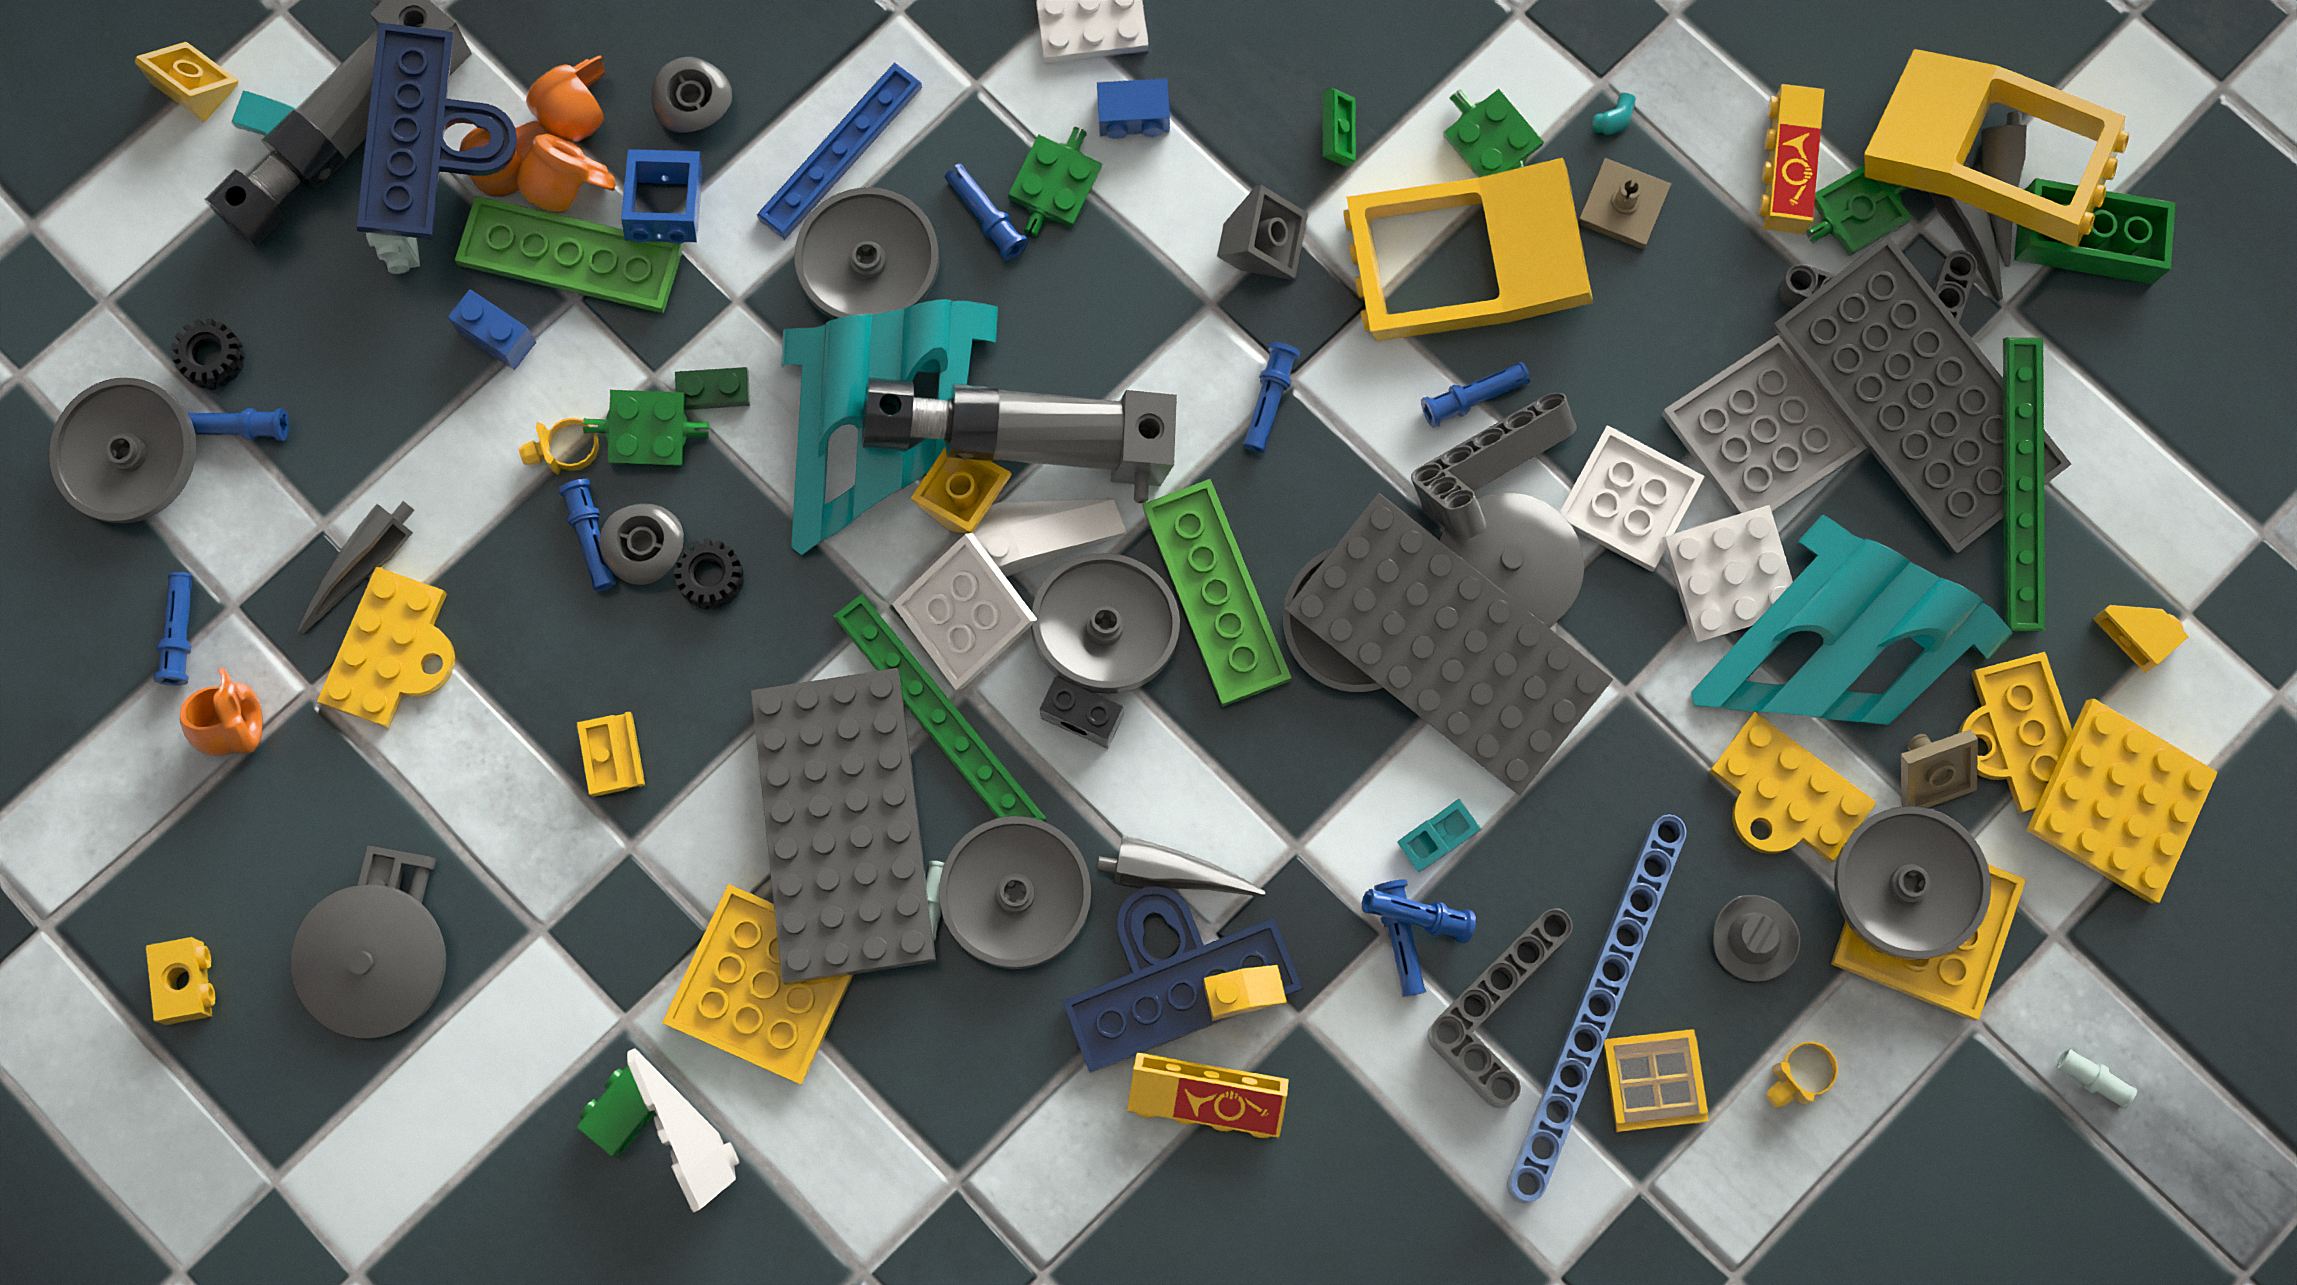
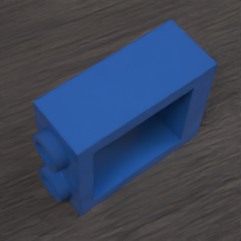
M628 149L621 214L625 241H636L639 243L648 241L672 242L675 244L684 242L697 243L703 174L700 152ZM637 183L688 184L686 214L634 212Z

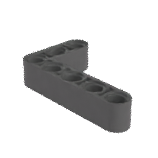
M1964 250L1953 251L1947 256L1936 272L1931 289L1939 298H1944L1951 303L1952 308L1947 309L1958 322H1960L1978 265L1975 257ZM1805 264L1794 265L1789 268L1778 287L1779 298L1786 305L1795 308L1836 275ZM1950 267L1958 268L1963 276L1953 274ZM1790 281L1802 283L1805 290L1795 289Z
M1562 393L1547 394L1417 468L1411 474V480L1424 511L1459 539L1472 538L1483 532L1486 528V521L1474 491L1574 434L1577 426L1566 396Z
M1549 909L1544 912L1432 1023L1428 1030V1041L1432 1048L1492 1107L1504 1108L1516 1101L1520 1095V1081L1473 1032L1569 937L1573 927L1572 920L1561 909ZM1553 919L1559 922L1562 927L1560 937H1551L1545 932V920ZM1526 945L1534 950L1536 955L1534 963L1527 964L1519 959L1517 954L1519 946ZM1497 971L1506 974L1509 978L1508 989H1496L1491 983V974ZM1475 998L1479 1000L1483 1007L1482 1015L1478 1017L1468 1015L1463 1006L1465 999ZM1442 1024L1453 1027L1456 1032L1455 1042L1447 1044L1440 1041L1437 1037V1027ZM1467 1052H1476L1482 1057L1483 1068L1481 1071H1471L1466 1067L1464 1057ZM1501 1079L1509 1084L1511 1093L1508 1099H1498L1493 1094L1492 1083L1494 1080Z

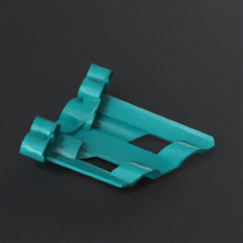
M934 300L914 304L899 310L841 317L816 328L783 330L781 366H802L791 547L801 555L805 554L814 546L829 539L850 525L862 513L892 493L904 489L926 475L946 446L944 440L926 438L907 450V452L862 448L863 407L868 377L912 381L917 372L938 373L937 399L942 401L948 400L953 384L967 385L972 341H990L996 344L997 306L970 301ZM854 425L858 429L855 485L825 504L829 437L841 426Z
M1822 515L1797 541V544L1801 543L1816 558L1691 691L1694 706L1889 725L1968 648L1972 646L1986 658L1984 661H1988L2013 632L1990 606L1983 603V599L1974 592L1911 563L1906 557L1891 548L1875 541L1863 540L1852 535L1829 517ZM1798 631H1813L1822 636L1823 645L1786 684L1747 681L1789 634ZM1909 637L1924 649L1883 694L1845 691L1887 646Z

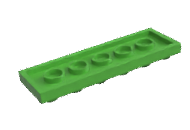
M476 195L455 262L458 266L664 313L683 252L682 243L675 244L672 242L648 241L639 243L636 241H625L623 229Z
M1211 479L1143 503L1142 509L1221 706H1227L1290 682L1291 675Z

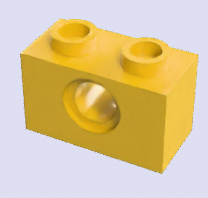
M189 937L147 945L146 953L154 1021L164 1025H171L212 1017L211 1006L215 1005V992L212 984L208 983L207 968L211 967V955L208 947L204 946V942ZM187 971L189 973V982L186 987L178 990L176 985L177 979L180 974Z

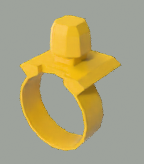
M567 418L555 423L548 431L544 424L537 421L535 428L540 442L530 441L523 444L518 450L524 465L540 464L542 459H545L551 470L558 475L561 469L575 471L589 466L596 458L599 450L598 438L593 433L594 446L586 459L575 464L561 463L550 452V445L555 434L560 429L569 425L591 426L584 425L581 419Z
M1802 1042L1789 1049L1783 1057V1061L1773 1065V1073L1782 1083L1780 1081L1775 1082L1768 1089L1766 1098L1775 1108L1785 1106L1794 1098L1798 1103L1804 1105L1814 1102V1096L1829 1090L1836 1082L1838 1066L1833 1053L1823 1044L1816 1042ZM1810 1045L1819 1048L1827 1055L1831 1062L1832 1076L1830 1083L1824 1090L1818 1093H1812L1796 1084L1790 1073V1065L1787 1063L1788 1058L1793 1050L1799 1046Z

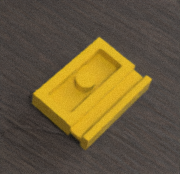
M631 712L577 722L587 785L591 797L628 790L636 786H645L635 724Z

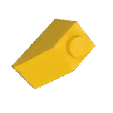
M2109 605L2093 618L2144 673L2157 666L2189 637L2183 631L2181 622L2175 616L2167 614L2163 609Z
M1277 965L1239 969L1207 977L1203 980L1212 1021L1287 1003Z

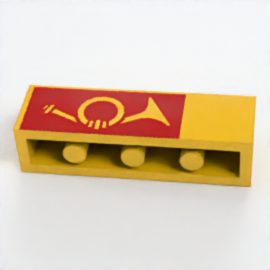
M1782 84L1776 97H1770L1767 117L1773 118L1772 129L1767 130L1764 150L1770 151L1769 162H1764L1761 182L1767 183L1766 194L1761 195L1758 215L1764 216L1763 229L1805 234L1813 222L1824 89Z
M1137 1053L1127 1111L1135 1112L1137 1115L1145 1118L1160 1116L1174 1119V1121L1185 1125L1199 1123L1210 1125L1219 1131L1238 1130L1249 1132L1258 1138H1268L1270 1136L1279 1138L1289 1079Z

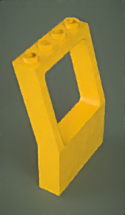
M1914 49L1864 154L1865 178L1950 196L2077 248L2083 234L2089 235L2095 218V214L2092 212L2095 207L2100 208L2103 204L2106 194L2105 182L2106 180H2113L2118 165L2117 154L2125 152L2130 133L2124 131V115L2000 66ZM1992 103H2001L2097 141L2070 205L2063 206L1963 166Z
M1563 158L1480 178L1346 197L1348 209L1343 210V216L1347 231L1352 230L1354 242L1349 243V250L1353 264H1358L1360 276L1355 277V284L1359 298L1364 297L1366 310L1361 311V318L1365 331H1370L1376 341L1508 323L1593 303L1568 171ZM1483 204L1500 291L1499 297L1488 301L1387 315L1371 227L1372 221L1382 217Z

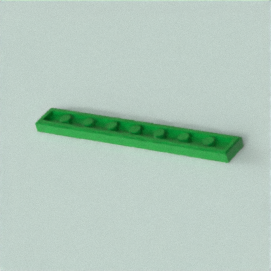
M2006 337L2003 339L2004 622L2011 631L2043 632L2045 631L2043 338Z
M860 594L833 615L836 622L876 671L893 668L899 669L904 705L997 819L1023 816L1046 821V817L863 594Z

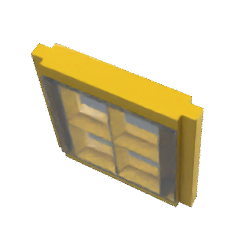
M1694 1029L1605 1039L1603 1052L1616 1132L1708 1122V1109Z

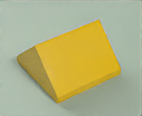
M187 42L136 56L135 64L153 86L204 123L232 93L239 82L238 79Z
M945 446L910 499L947 530L969 534L973 533L1012 474L991 461L949 458L946 456Z

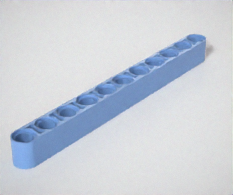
M1670 814L1661 816L1650 826L1646 833L1508 1177V1193L1517 1202H1533L1542 1197L1547 1188L1685 841L1686 826L1677 816ZM1658 827H1669L1674 832V842L1667 843L1661 840L1658 835ZM1653 860L1657 862L1661 867V876L1652 877L1648 875L1644 868L1645 861ZM1639 894L1643 896L1648 904L1647 911L1640 912L1635 910L1630 902L1631 895ZM1624 928L1633 934L1634 943L1632 946L1627 947L1619 943L1616 936L1618 929ZM1604 963H1612L1620 970V979L1618 981H1609L1605 978L1602 971ZM1590 998H1599L1605 1003L1606 1014L1599 1017L1591 1013L1588 1006ZM1577 1033H1586L1592 1039V1049L1589 1052L1580 1051L1576 1047L1574 1038ZM1563 1068H1572L1578 1074L1579 1080L1576 1087H1567L1562 1083L1560 1073ZM1549 1103H1557L1563 1108L1564 1119L1561 1123H1553L1546 1116V1107ZM1534 1139H1544L1549 1144L1550 1154L1547 1159H1539L1533 1154L1531 1146ZM1521 1174L1530 1175L1535 1180L1536 1189L1530 1196L1522 1194L1517 1187V1180Z

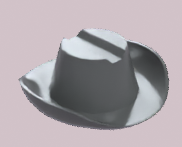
M680 57L667 63L657 73L651 92L652 108L656 118L665 128L679 133L693 132L714 124L725 114L732 102V88L726 76L714 65L695 57Z
M648 503L630 505L615 511L604 523L599 540L600 551L608 568L621 580L636 585L650 584L666 575L679 559L684 543L683 528L678 518L661 506Z
M1744 895L1730 901L1719 913L1713 931L1714 950L1721 965L1732 975L1747 981H1765L1781 975L1794 963L1800 950V933L1791 915L1777 902L1763 896Z

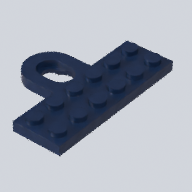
M379 22L356 224L358 232L432 240L439 172L488 176L503 170L515 155L517 148L516 129L512 120L504 111L486 103L447 99L453 31ZM466 123L489 132L491 139L483 147L475 146L467 151H457L451 149L445 143L443 136L450 126Z
M1149 886L1141 888L1128 896L1121 905L1117 916L1118 937L1132 973L1062 1000L1088 1071L1093 1073L1136 1056L1137 1053H1144L1235 1017L1231 1016L1212 1021L1203 986L1204 978L1239 969L1277 965L1285 997L1301 991L1303 987L1275 918L1204 945L1190 909L1183 898L1168 888ZM1157 913L1163 916L1166 923L1172 926L1179 935V950L1169 959H1154L1144 949L1143 937L1145 930L1143 922L1149 914Z

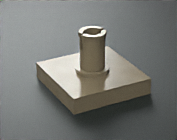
M1605 158L1578 224L1644 250L1671 183Z
M1971 729L1933 743L1926 734H1918L1910 739L1907 744L1908 752L1901 754L1902 806L1929 808L1977 791L1978 738Z

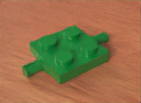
M1461 89L1457 90L1449 98L1462 114L1458 121L1444 131L1443 136L1478 178L1525 167L1524 164L1528 157L1543 146L1544 141L1500 89H1497L1486 99L1472 104Z
M1073 127V131L1066 144L1057 143L1040 134L1037 135L1008 194L1009 200L1024 206L1031 213L1023 229V232L1027 235L1031 231V237H1037L1044 220L1056 221L1069 228H1073L1103 164L1083 155L1079 151L1087 135L1083 129L1079 133V127Z
M1865 165L1815 192L1814 207L1821 215L1822 222L1806 230L1807 237H1811L1810 241L1816 243L1821 238L1831 234L1839 241L1850 257L1909 223L1912 217L1902 204L1900 193L1910 187L1865 178Z
M610 390V407L606 419L584 418V425H598V427L583 426V433L605 434L608 441V463L683 466V447L687 437L709 438V431H695V429H709V422H687L684 412V392Z

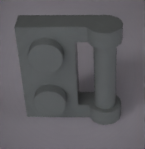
M368 845L358 886L383 885L399 890L405 865L415 867L409 895L422 904L429 873L434 871L437 859Z

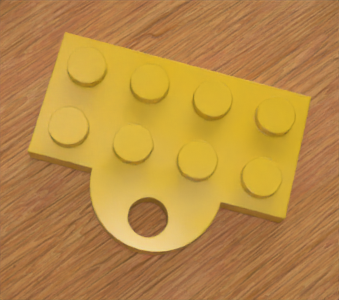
M375 567L317 702L326 707L389 729L403 695L422 697L432 694L443 687L453 672L455 653L449 639L434 626V623L447 593L439 588ZM434 656L441 657L443 661L441 670L436 674H426L424 671L425 662Z
M2045 652L1977 669L1970 673L1982 707L1975 710L1963 721L1958 732L1961 733L1971 729L1976 737L1983 739L1987 743V754L1985 756H1978L1977 775L1991 780L2007 779L2018 814L2036 810L2072 732Z
M1756 712L1750 716L1709 770L1712 775L1739 794L1732 809V822L1738 837L1751 849L1765 854L1785 852L1799 841H1802L1831 863L1838 856L1848 836L1864 821L1877 803ZM1753 821H1762L1767 824L1770 831L1767 839L1759 840L1751 834L1750 826Z

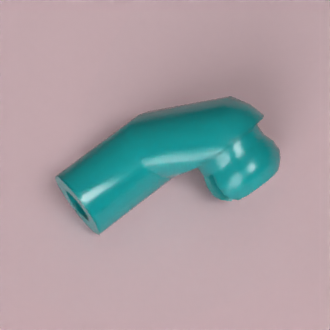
M1630 93L1619 94L1614 110L1594 116L1592 120L1594 131L1610 135L1625 130L1630 123L1636 97Z

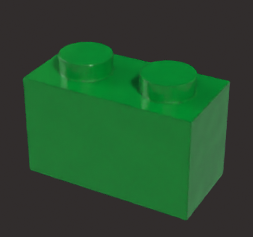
M626 1066L623 1071L621 1069L616 1070L609 1077L604 1085L607 1091L598 1101L593 1099L585 1106L579 1115L582 1121L577 1125V1128L612 1157L618 1159L656 1114L655 1110L650 1112L647 1109L629 1066Z

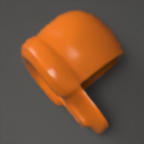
M597 56L591 60L586 59L574 67L569 65L554 67L532 84L527 93L526 105L531 114L536 116L547 134L575 143L590 136L604 122L602 110L587 89L602 78L605 73L602 64L604 58L602 56Z
M532 121L515 128L517 135L516 152L512 161L503 170L488 176L468 175L480 191L489 196L504 197L519 190L517 176L520 165L531 149L534 138L541 134H547L538 121ZM481 128L473 129L462 139L459 151H467L475 146L483 147L487 145L491 139L489 132Z
M541 134L534 138L531 149L521 163L517 176L518 188L524 198L534 206L554 213H564L568 210L584 181L610 191H614L616 186L615 177L608 172L605 165L584 156L581 148L574 143L551 134Z
M220 668L218 671L221 675L220 687H207L198 690L186 698L180 709V725L184 736L195 749L209 756L252 753L259 745L262 736L263 715L260 702L251 687L243 683H234L228 672L224 668Z

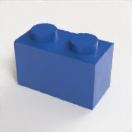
M1168 78L1097 82L1100 136H1108L1112 139L1124 138L1130 134L1156 137L1170 132Z
M469 289L448 316L458 333L513 370L519 366L536 344L534 337L526 326L471 289Z

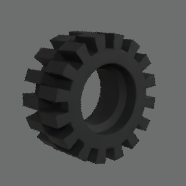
M206 318V324H204L200 319L193 320L196 326L194 328H191L187 323L183 326L186 331L185 335L183 336L179 332L175 335L179 344L172 343L171 350L175 353L171 355L172 361L176 364L175 367L189 382L194 383L197 387L204 389L206 385L209 389H216L217 382L222 387L228 385L225 378L230 376L234 380L238 376L234 372L235 368L242 370L244 365L239 360L245 359V352L241 349L243 347L241 341L229 327L227 328L220 321L216 323L213 319ZM209 342L219 344L221 353L215 362L207 366L199 365L196 362V352L202 345Z
M704 538V543L699 544L698 540L691 542L694 547L688 549L685 546L682 549L683 556L682 558L679 557L676 562L677 568H674L675 582L685 599L687 598L694 606L698 604L701 609L708 610V606L719 609V604L723 602L727 606L732 602L730 599L732 595L738 596L740 593L738 587L739 585L743 586L744 582L742 574H744L743 567L737 555L729 545L726 547L723 541L716 540V543H714L710 538ZM708 561L716 562L723 569L721 580L716 585L710 587L698 584L695 579L697 568Z

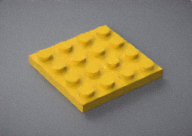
M2094 698L2086 700L2026 831L2150 904H2156L2160 902L2218 772Z
M1988 864L1991 879V896L1986 915L1977 931L1965 943L1946 954L1924 960H1906L1892 957L1866 944L1845 921L1831 965L1962 1017L1977 1021L1980 1019L2026 879Z
M728 884L662 1023L803 1085L854 974L785 985L782 982L774 904Z

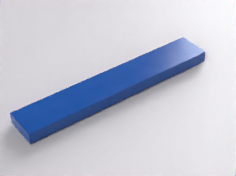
M894 62L756 214L758 220L785 240L922 89V83Z

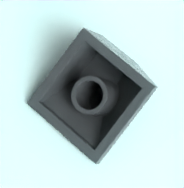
M1256 185L1224 222L1217 257L1241 271L1289 280L1296 279L1308 213L1263 185Z

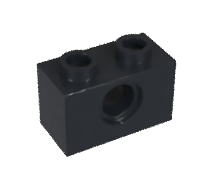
M1056 676L1039 709L1042 720L1107 749L1124 716L1122 705Z

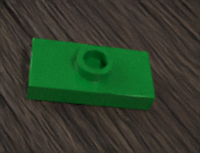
M1331 87L1323 91V157L1348 167L1356 164L1355 98Z

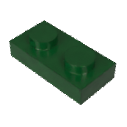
M747 367L676 371L675 392L685 393L684 410L750 406L749 371Z

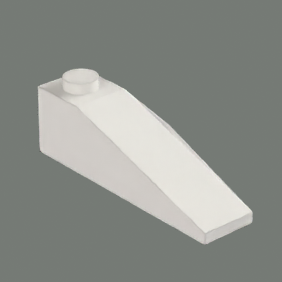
M1114 499L999 502L990 506L973 531V535L1005 577L1127 534Z
M636 1049L628 1051L630 1070L647 1109L650 1112L655 1110L657 1114L654 1117V1121L662 1144L664 1143L666 1146L671 1144L673 1148L670 1151L674 1163L672 1168L693 1212L698 1211L736 1179L734 1166L739 1164L735 1150L730 1142L724 1144L719 1133Z

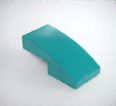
M243 90L231 122L235 128L266 136L291 110L296 108Z
M1457 799L1433 818L1426 820L1402 837L1397 843L1420 873L1477 834L1482 828L1461 799Z

